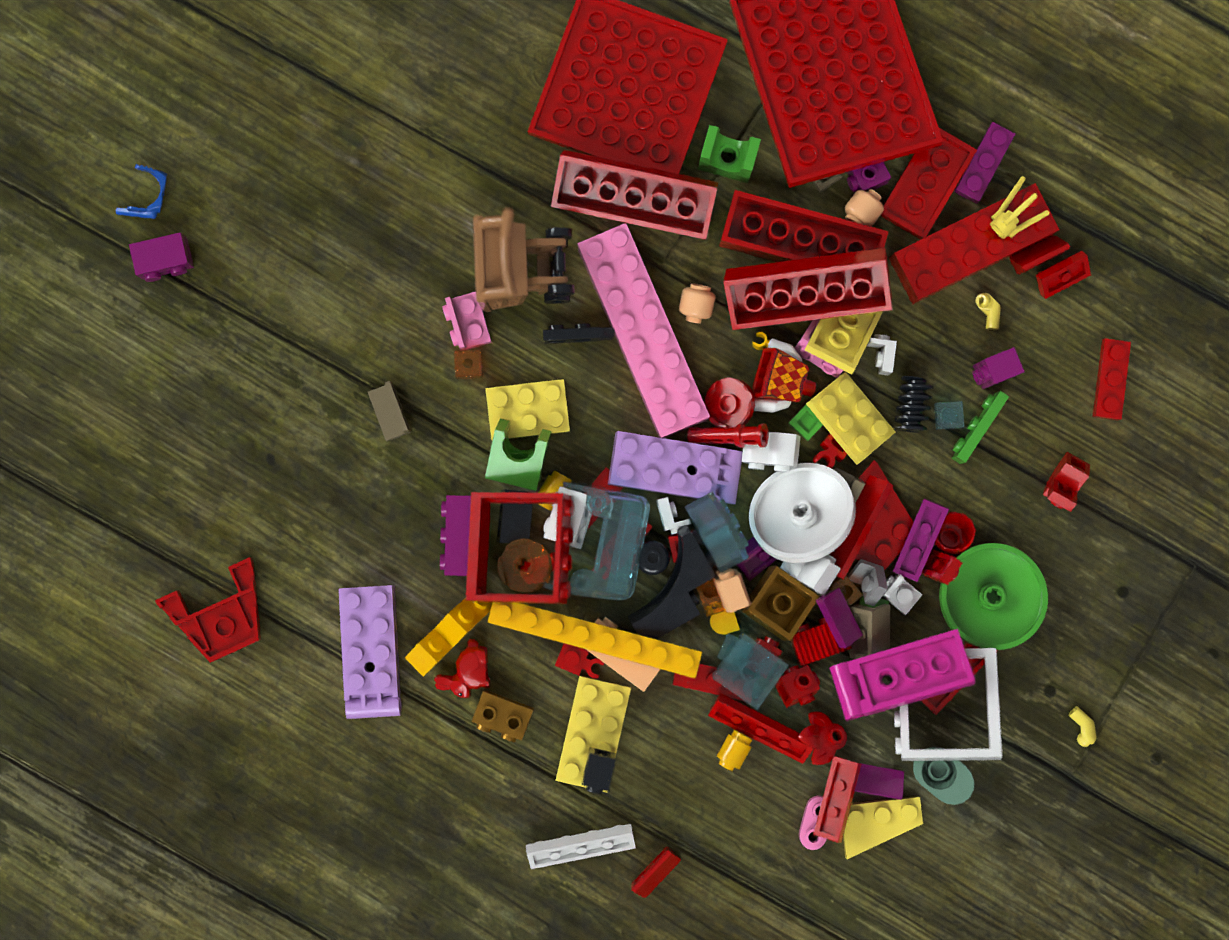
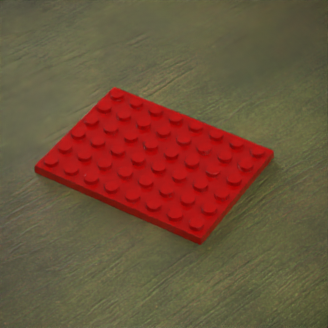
M729 0L789 188L942 146L943 138L895 0Z

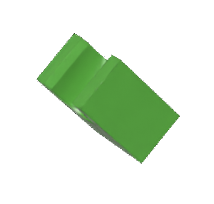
M709 125L698 170L748 183L761 139L750 137L749 141L734 140L719 133V127ZM731 153L735 160L731 163H726L722 160L721 155Z
M500 419L494 431L485 478L537 491L552 431L542 429L533 449L519 450L508 439L509 420Z

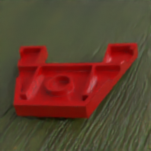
M875 460L858 477L865 484L870 475L889 482ZM893 488L855 558L858 561L862 559L883 566L884 571L902 551L914 523Z
M252 557L228 567L239 592L190 615L179 590L155 600L158 607L166 612L170 617L169 619L188 636L187 638L210 663L261 640Z

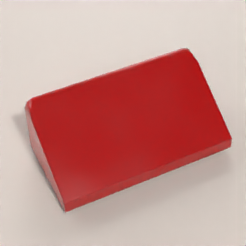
M1051 236L1011 256L1010 262L1016 273L1020 275L1069 250L1070 245L1058 236Z
M665 847L631 883L632 891L646 898L681 861L680 857L672 849Z

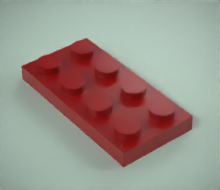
M941 128L939 130L943 138L942 146L914 153L886 200L884 211L880 215L919 239L927 237L977 149Z

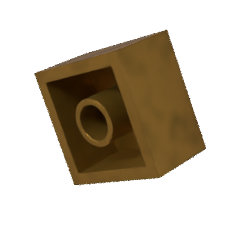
M770 566L749 596L751 605L740 609V611L781 640L791 641L815 605L816 599L820 596L778 566Z

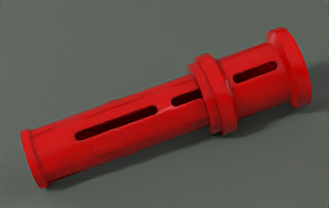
M738 424L731 428L690 427L687 432V439L689 443L735 444L739 448H743L746 445H758L760 448H765L768 444L769 432L766 424H759V426Z

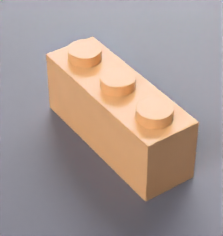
M607 617L603 621L597 618L594 622L595 624L614 629L618 627ZM586 649L643 692L660 671L659 668Z

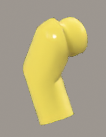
M980 293L977 295L975 302L978 308L987 316L986 329L999 330L1000 304L990 294Z
M1078 706L1074 707L1068 716L1080 726L1081 734L1078 735L1077 742L1082 747H1088L1090 744H1094L1097 739L1095 723Z

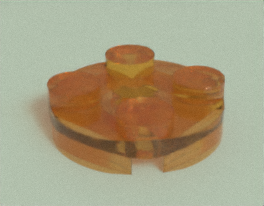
M517 539L505 547L506 550L499 557L497 569L501 581L506 586L520 593H531L549 582L552 561L549 552L542 544L530 539ZM523 559L531 563V567L528 568L526 573L524 570H519Z

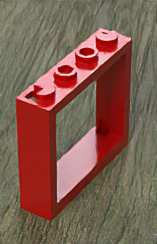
M471 492L466 600L474 602L567 604V598L571 594L568 571L572 568L569 546L573 541V529L570 527V523L575 509L572 496L565 493ZM491 503L557 504L553 595L486 593Z

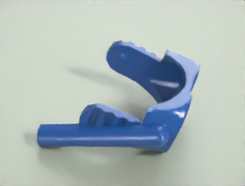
M136 164L135 169L148 172L158 180L160 194L156 201L147 206V208L132 206L116 208V214L155 219L157 213L161 212L167 173Z

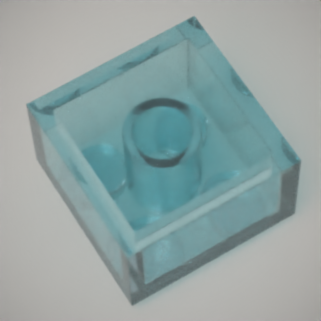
M712 491L685 506L695 530L703 541V546L710 554L720 573L749 558L745 547L749 546L742 532L738 533L740 525L734 514L730 513L723 498L718 500Z
M741 632L711 677L758 710L788 667V664Z

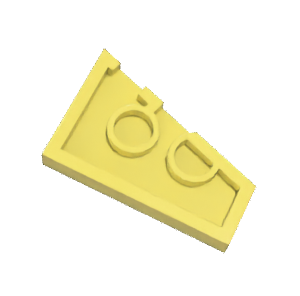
M910 796L902 797V800L892 798L852 803L843 835L845 858L849 859L922 825L920 797Z

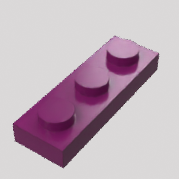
M992 122L954 192L977 204L1013 140L1015 133Z
M924 498L893 572L918 582L949 511L948 507Z

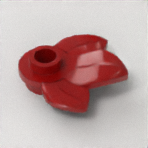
M817 711L810 712L808 717L811 725L804 728L797 738L805 745L814 749L812 764L823 765L832 761L836 750L845 746L847 734L841 725L832 723L826 714ZM833 732L837 735V741L832 736Z

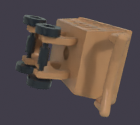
M511 208L503 209L502 215L488 217L476 215L473 217L476 301L484 312L522 305L528 292L533 291L538 292V295H544V303L547 304L570 302V296L575 294L574 285L567 284L568 277H563V272H566L565 252H562V249L568 247V240L572 238L571 228H549L545 230L546 238L526 240L525 224L513 222L514 211ZM526 254H536L537 277L527 278ZM549 257H553V261L550 262L551 277L549 274Z

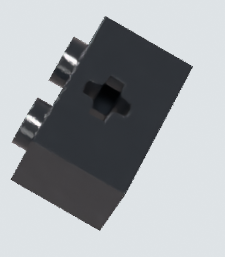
M593 747L589 748L582 779V786L587 787L586 791L595 794H602L603 790L609 792L616 762V753Z

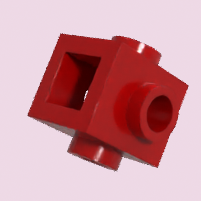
M796 665L784 671L785 675L781 676L774 684L786 708L797 703L803 706L815 700L814 695L820 690L819 678L814 671H811L809 665L802 668Z

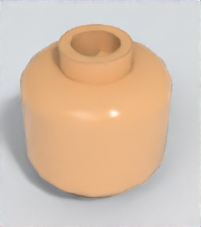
M872 189L868 191L857 190L845 205L846 220L872 227L884 211V206L880 202L882 197Z
M691 283L690 287L683 289L679 311L686 315V321L700 324L702 319H709L712 316L716 296L711 292V287Z

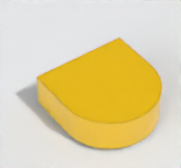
M721 607L711 614L710 626L716 633L725 635L740 630L734 612L728 613Z

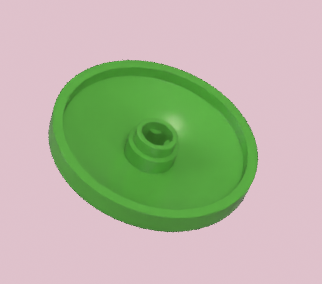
M1000 543L977 545L956 557L963 563L959 568L958 576L949 585L941 583L939 590L941 611L950 629H958L961 640L977 648L1004 650L1018 646L1028 640L1042 624L1048 606L1046 582L1036 563L1019 549Z

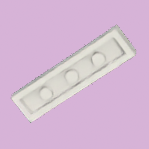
M631 824L597 831L591 830L587 833L563 836L547 841H537L526 845V853L531 869L635 849L636 846Z

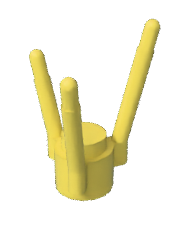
M1024 176L1019 179L999 210L991 217L993 221L990 223V226L1003 239L1007 236L1013 238L1021 230L1050 214L1046 210L1022 224L1016 225L1019 223L1017 216L1037 198L1036 193L1025 200L1013 213L1009 210L1005 213V210L1026 180Z

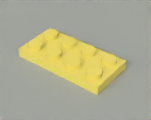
M579 676L555 781L587 788L582 786V779L589 748L593 747L617 753L631 687Z

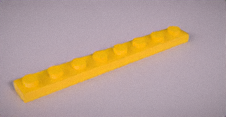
M493 602L487 622L696 678L702 652L521 603Z

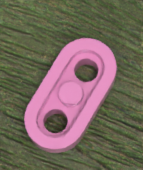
M814 796L808 800L799 829L800 842L810 850H817L826 842L825 838L819 836L815 841H810L808 838L809 834L814 832L818 818L815 810L818 806H821L823 796Z

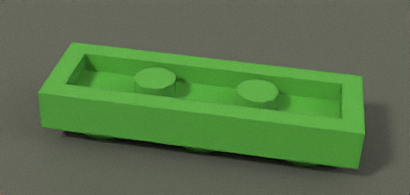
M999 391L994 393V395L989 394L981 405L984 410L979 417L975 415L967 426V429L970 430L965 439L961 437L952 449L955 452L952 457L953 460L959 464L966 463L1009 398L1008 395Z

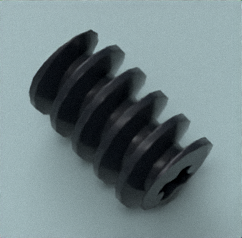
M902 376L901 380L907 384L899 387V390L905 393V395L898 396V401L904 405L897 406L896 411L903 415L895 417L894 421L901 426H896L893 429L912 433L926 431L927 427L920 423L921 421L929 420V417L922 414V411L931 409L930 406L924 404V401L932 399V396L926 394L925 391L934 389V386L927 383V380L924 378Z

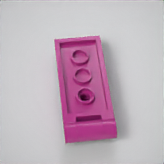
M958 629L830 667L846 721L869 716L975 684ZM889 676L893 681L887 685L882 680L884 677Z

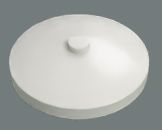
M800 463L797 468H790V472H775L761 484L751 501L749 509L750 528L760 547L772 557L790 563L814 561L834 551L850 533L856 514L855 499L848 483L835 470L821 464Z

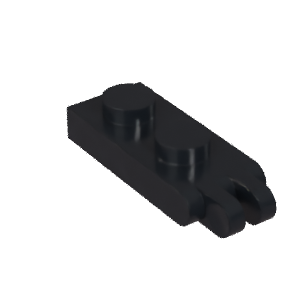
M587 323L576 324L573 329H564V325L548 326L549 330H543L544 344L612 340L615 336L613 328H591V325Z

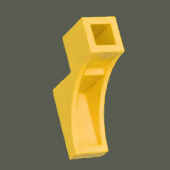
M466 598L463 599L410 651L405 659L424 677L491 611L493 602L468 601Z

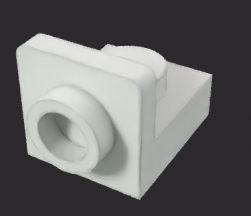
M880 334L870 338L867 346L881 348V351H877L875 367H879L878 374L890 375L893 373L897 341L890 340V336Z
M668 497L656 500L664 531L670 530L671 535L676 534L678 529L691 524L690 519L674 522L673 518L678 517L674 501L669 502Z
M896 574L894 577L890 575L886 579L888 590L882 597L906 615L922 594L904 580L901 574Z

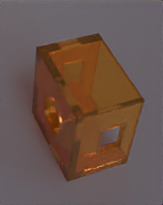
M481 350L454 351L456 379L483 378ZM469 358L473 361L471 368L463 366L465 359Z
M847 575L844 580L838 577L829 587L831 590L839 587L848 606L863 596Z
M713 578L696 587L706 617L724 611Z

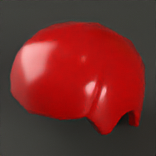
M948 513L936 538L935 545L948 554L964 552L975 538L976 528L973 520L963 513Z

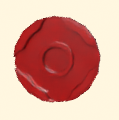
M733 377L714 382L707 391L704 401L710 415L709 421L716 427L724 428L735 427L738 424L746 425L753 416L755 409V397L750 386L743 380Z

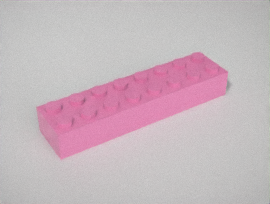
M624 223L577 243L578 251L609 323L615 331V337L659 438L669 437L708 420L710 415L627 224Z

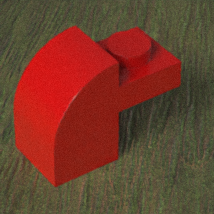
M1066 452L1049 478L1043 495L1055 507L1064 508L1071 512L1077 504L1078 491L1090 476V464Z

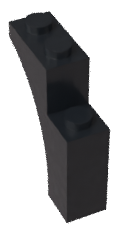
M687 525L677 530V559L667 583L648 604L628 616L637 634L656 640L700 615L696 607L700 602L693 589L716 577L712 570L716 565L708 552L703 554L700 548L703 541L697 531L691 532Z

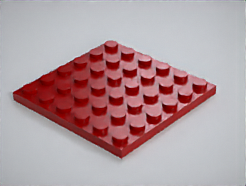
M576 0L530 123L528 134L582 154L680 174L728 39L619 0Z

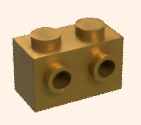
M485 689L482 692L471 722L477 723L476 728L484 732L491 733V730L502 733L501 738L516 742L519 739L522 741L534 708Z

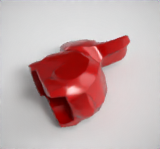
M469 639L467 647L460 652L456 660V674L453 676L437 675L434 678L436 689H451L458 697L467 699L471 696V689L490 688L491 681L488 677L487 647L480 646L475 639Z

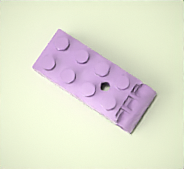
M617 431L615 432L608 485L736 504L743 452ZM689 465L695 468V473L693 475H690L687 472V468Z
M395 585L340 588L339 606L346 718L401 716ZM368 662H372L375 665L373 672L367 670Z

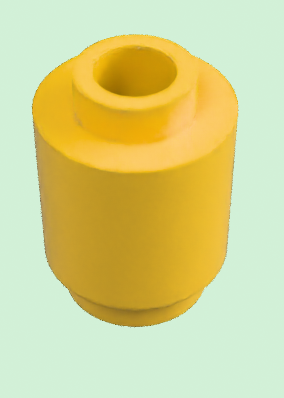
M553 471L551 476H547L538 493L558 492L559 487L571 489L569 485L572 480ZM539 504L552 512V504Z
M734 729L731 735L728 734L716 756L721 759L718 764L730 771H733L734 768L740 770L752 748L750 746L752 739Z

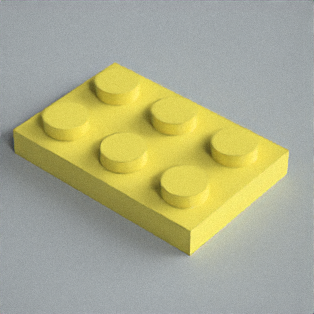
M883 311L820 319L805 351L852 375Z
M846 371L806 403L856 465L896 433Z
M564 379L486 388L492 441L495 428L500 419L509 420L510 422L508 439L539 436L542 429L552 431L551 434L570 432Z

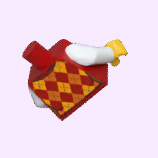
M757 332L756 336L763 338L764 342L762 344L752 342L756 350H763L752 387L755 397L754 411L773 413L788 408L791 402H799L802 394L811 397L816 390V382L806 379L809 367L802 363V358L791 344L773 338L768 340L765 333Z

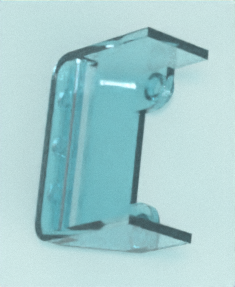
M563 482L562 487L587 492V510L590 514L603 518L594 571L588 569L576 571L570 581L571 594L619 601L630 598L635 590L639 560L650 512L648 500L637 494L579 482ZM554 581L544 582L543 588L553 590Z

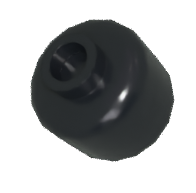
M648 541L637 549L635 562L643 573L657 575L668 567L670 554L662 543Z

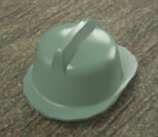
M930 747V748H926V749H924V750L942 749V748H939V747ZM959 760L914 761L913 772L917 781L942 802L957 805L964 803L970 798L974 791V779L970 770Z

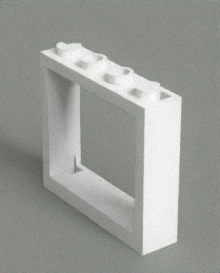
M996 648L965 649L968 659L984 658L989 749L910 750L908 704L900 706V711H894L895 727H900L901 738H895L896 754H901L902 761L1001 760Z

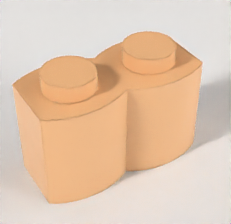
M726 566L715 571L716 577L712 579L726 612L731 613L751 605L741 573L737 569H731L730 566Z

